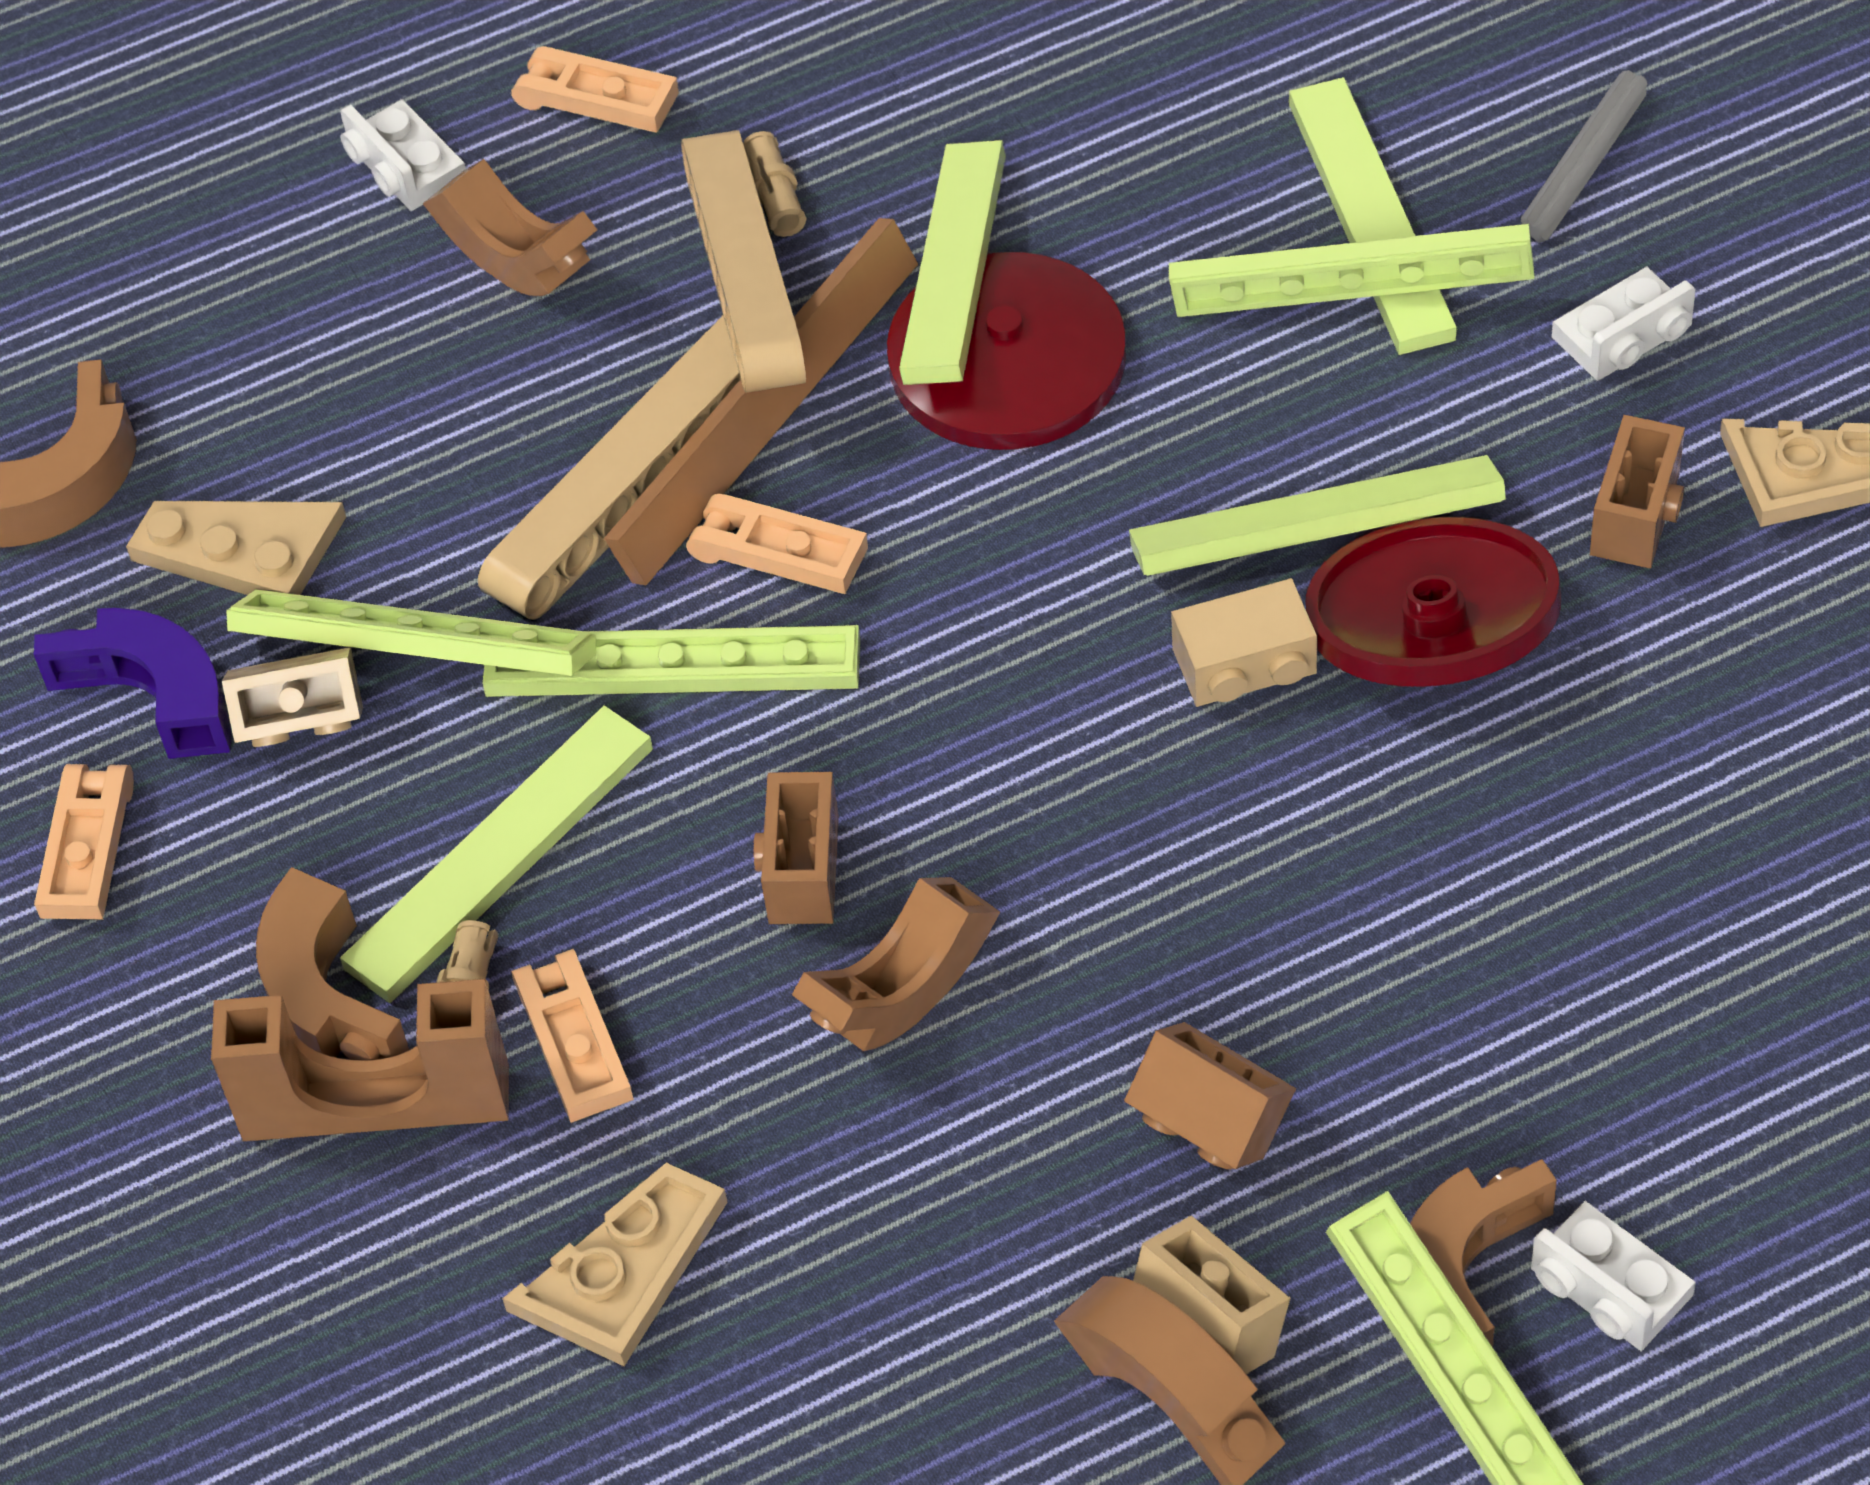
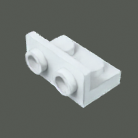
M402 99L367 120L352 105L340 110L345 132L341 134V141L349 157L356 164L364 162L372 170L373 177L383 193L388 197L395 194L410 211L423 205L426 200L466 169L465 163Z
M1645 267L1553 321L1552 338L1595 380L1599 381L1617 369L1623 370L1632 366L1641 355L1659 344L1679 338L1692 325L1696 289L1688 281H1683L1670 289L1648 267Z
M1586 1201L1554 1234L1544 1228L1534 1238L1531 1269L1535 1272L1540 1283L1555 1296L1560 1298L1568 1296L1588 1311L1594 1323L1605 1334L1617 1340L1624 1338L1640 1351L1652 1341L1694 1295L1696 1283L1694 1280Z

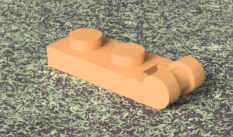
M543 46L535 49L527 63L528 74L521 75L518 78L511 92L515 102L528 110H538L542 106L655 133L659 131L679 94L677 77Z
M714 494L710 497L703 511L705 518L703 526H697L693 530L686 544L688 552L694 558L704 563L712 564L722 560L846 594L868 550L867 534L865 532L725 494ZM735 528H739L737 534L728 532L733 531Z
M66 764L64 766L34 903L40 919L103 920L126 804L130 802L133 795L134 778L130 765H109L107 771H89L87 764ZM89 795L101 796V799H93L88 797Z
M574 949L554 955L556 962L535 970L529 964L511 971L519 997L525 1007L570 1123L634 1100L630 1084ZM565 986L566 990L544 998V993Z

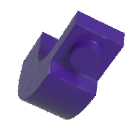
M98 608L97 623L94 629H66L56 633L34 635L33 655L47 691L116 684L137 687L147 691L156 698L155 723L168 759L231 752V727L228 709L212 662L201 644L184 628L159 615L140 610Z

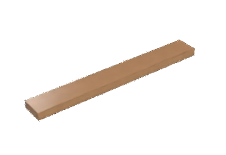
M879 218L794 316L803 351L806 383L745 393L740 379L605 536L604 540L632 583L647 585L702 521L704 518L703 511L710 497L714 494H724L917 267L918 262L894 219Z

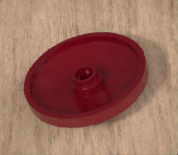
M999 252L987 254L963 381L903 385L899 367L916 287L899 306L888 333L887 357L890 378L898 399L908 413L928 430L945 439L982 449L1013 450L1029 448L1055 441L1075 432L1089 423L1110 402L1120 385L1126 363L1123 319L1116 303L1106 289L1086 272L1069 263L1033 253Z
M1439 517L1413 520L1384 527L1345 545L1330 556L1316 571L1306 592L1305 605L1306 612L1317 635V650L1331 664L1346 673L1371 682L1394 686L1426 687L1454 684L1479 678L1501 670L1520 660L1538 647L1552 631L1560 614L1562 598L1556 563L1549 551L1533 537L1518 529L1493 521L1465 517Z

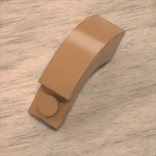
M485 159L465 169L423 203L449 238L475 264L509 288L531 296L550 294L591 260L586 254L587 250L581 243L598 229L584 211L561 223H550L542 220L527 210L509 192Z
M102 360L78 362L76 414L71 427L64 437L51 448L38 455L21 460L0 462V548L43 541L78 526L109 502L126 479L134 460L137 440L125 404L122 402L120 386L118 382L109 383Z
M291 867L270 897L258 927L256 959L258 971L267 996L282 995L297 1037L305 1045L319 1053L336 1058L340 1051H342L350 1060H378L409 1051L400 1019L336 991L326 982L332 961L357 927L346 891Z
M952 877L919 878L896 922L882 941L868 955L845 969L804 972L792 995L812 1009L810 1017L815 1023L831 1032L841 1034L862 1051L881 1047L915 1026L952 989L980 950L1000 911Z
M1542 1159L1523 1169L1519 1167L1505 1169L1494 1176L1484 1188L1479 1185L1467 1167L1438 1186L1423 1202L1410 1223L1492 1348L1494 1326L1472 1295L1464 1274L1473 1259L1487 1247L1553 1215L1557 1180Z
M1102 1276L1054 1320V1323L1093 1375L1122 1379L1139 1389L1155 1402L1184 1434L1221 1485H1243L1286 1444L1251 1397L1258 1389L1233 1358L1187 1314L1144 1285L1122 1277Z

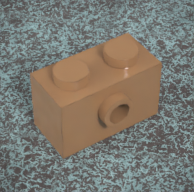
M1623 415L1594 507L1590 546L1591 556L1651 569L1665 521L1676 523L1682 505L1684 486L1677 485V481L1680 475L1685 427Z
M832 772L767 773L764 833H755L754 866L756 872H762L761 884L769 924H834L839 814Z
M1183 1022L1155 1031L1124 1102L1143 1113V1121L1151 1128L1168 1135H1180L1199 1147L1198 1154L1207 1162L1224 1169H1238L1264 1159L1296 1088Z

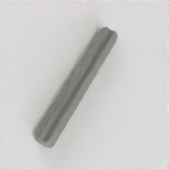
M1630 70L1618 75L1522 215L1521 223L1529 224L1530 237L1538 243L1548 240L1645 98L1647 80L1642 75H1635Z

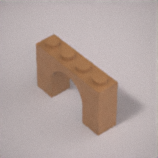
M485 979L417 984V1046L400 1055L378 1060L335 1058L319 1053L305 1045L297 1037L293 1029L282 995L214 1000L211 1060L243 1142L509 1121V1062Z

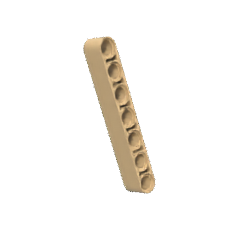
M739 130L681 139L688 187L744 392L748 393L806 383L805 364L799 333Z
M724 316L675 363L490 552L484 560L478 576V586L482 592L528 619L540 618L609 548L604 540L605 536L741 379Z

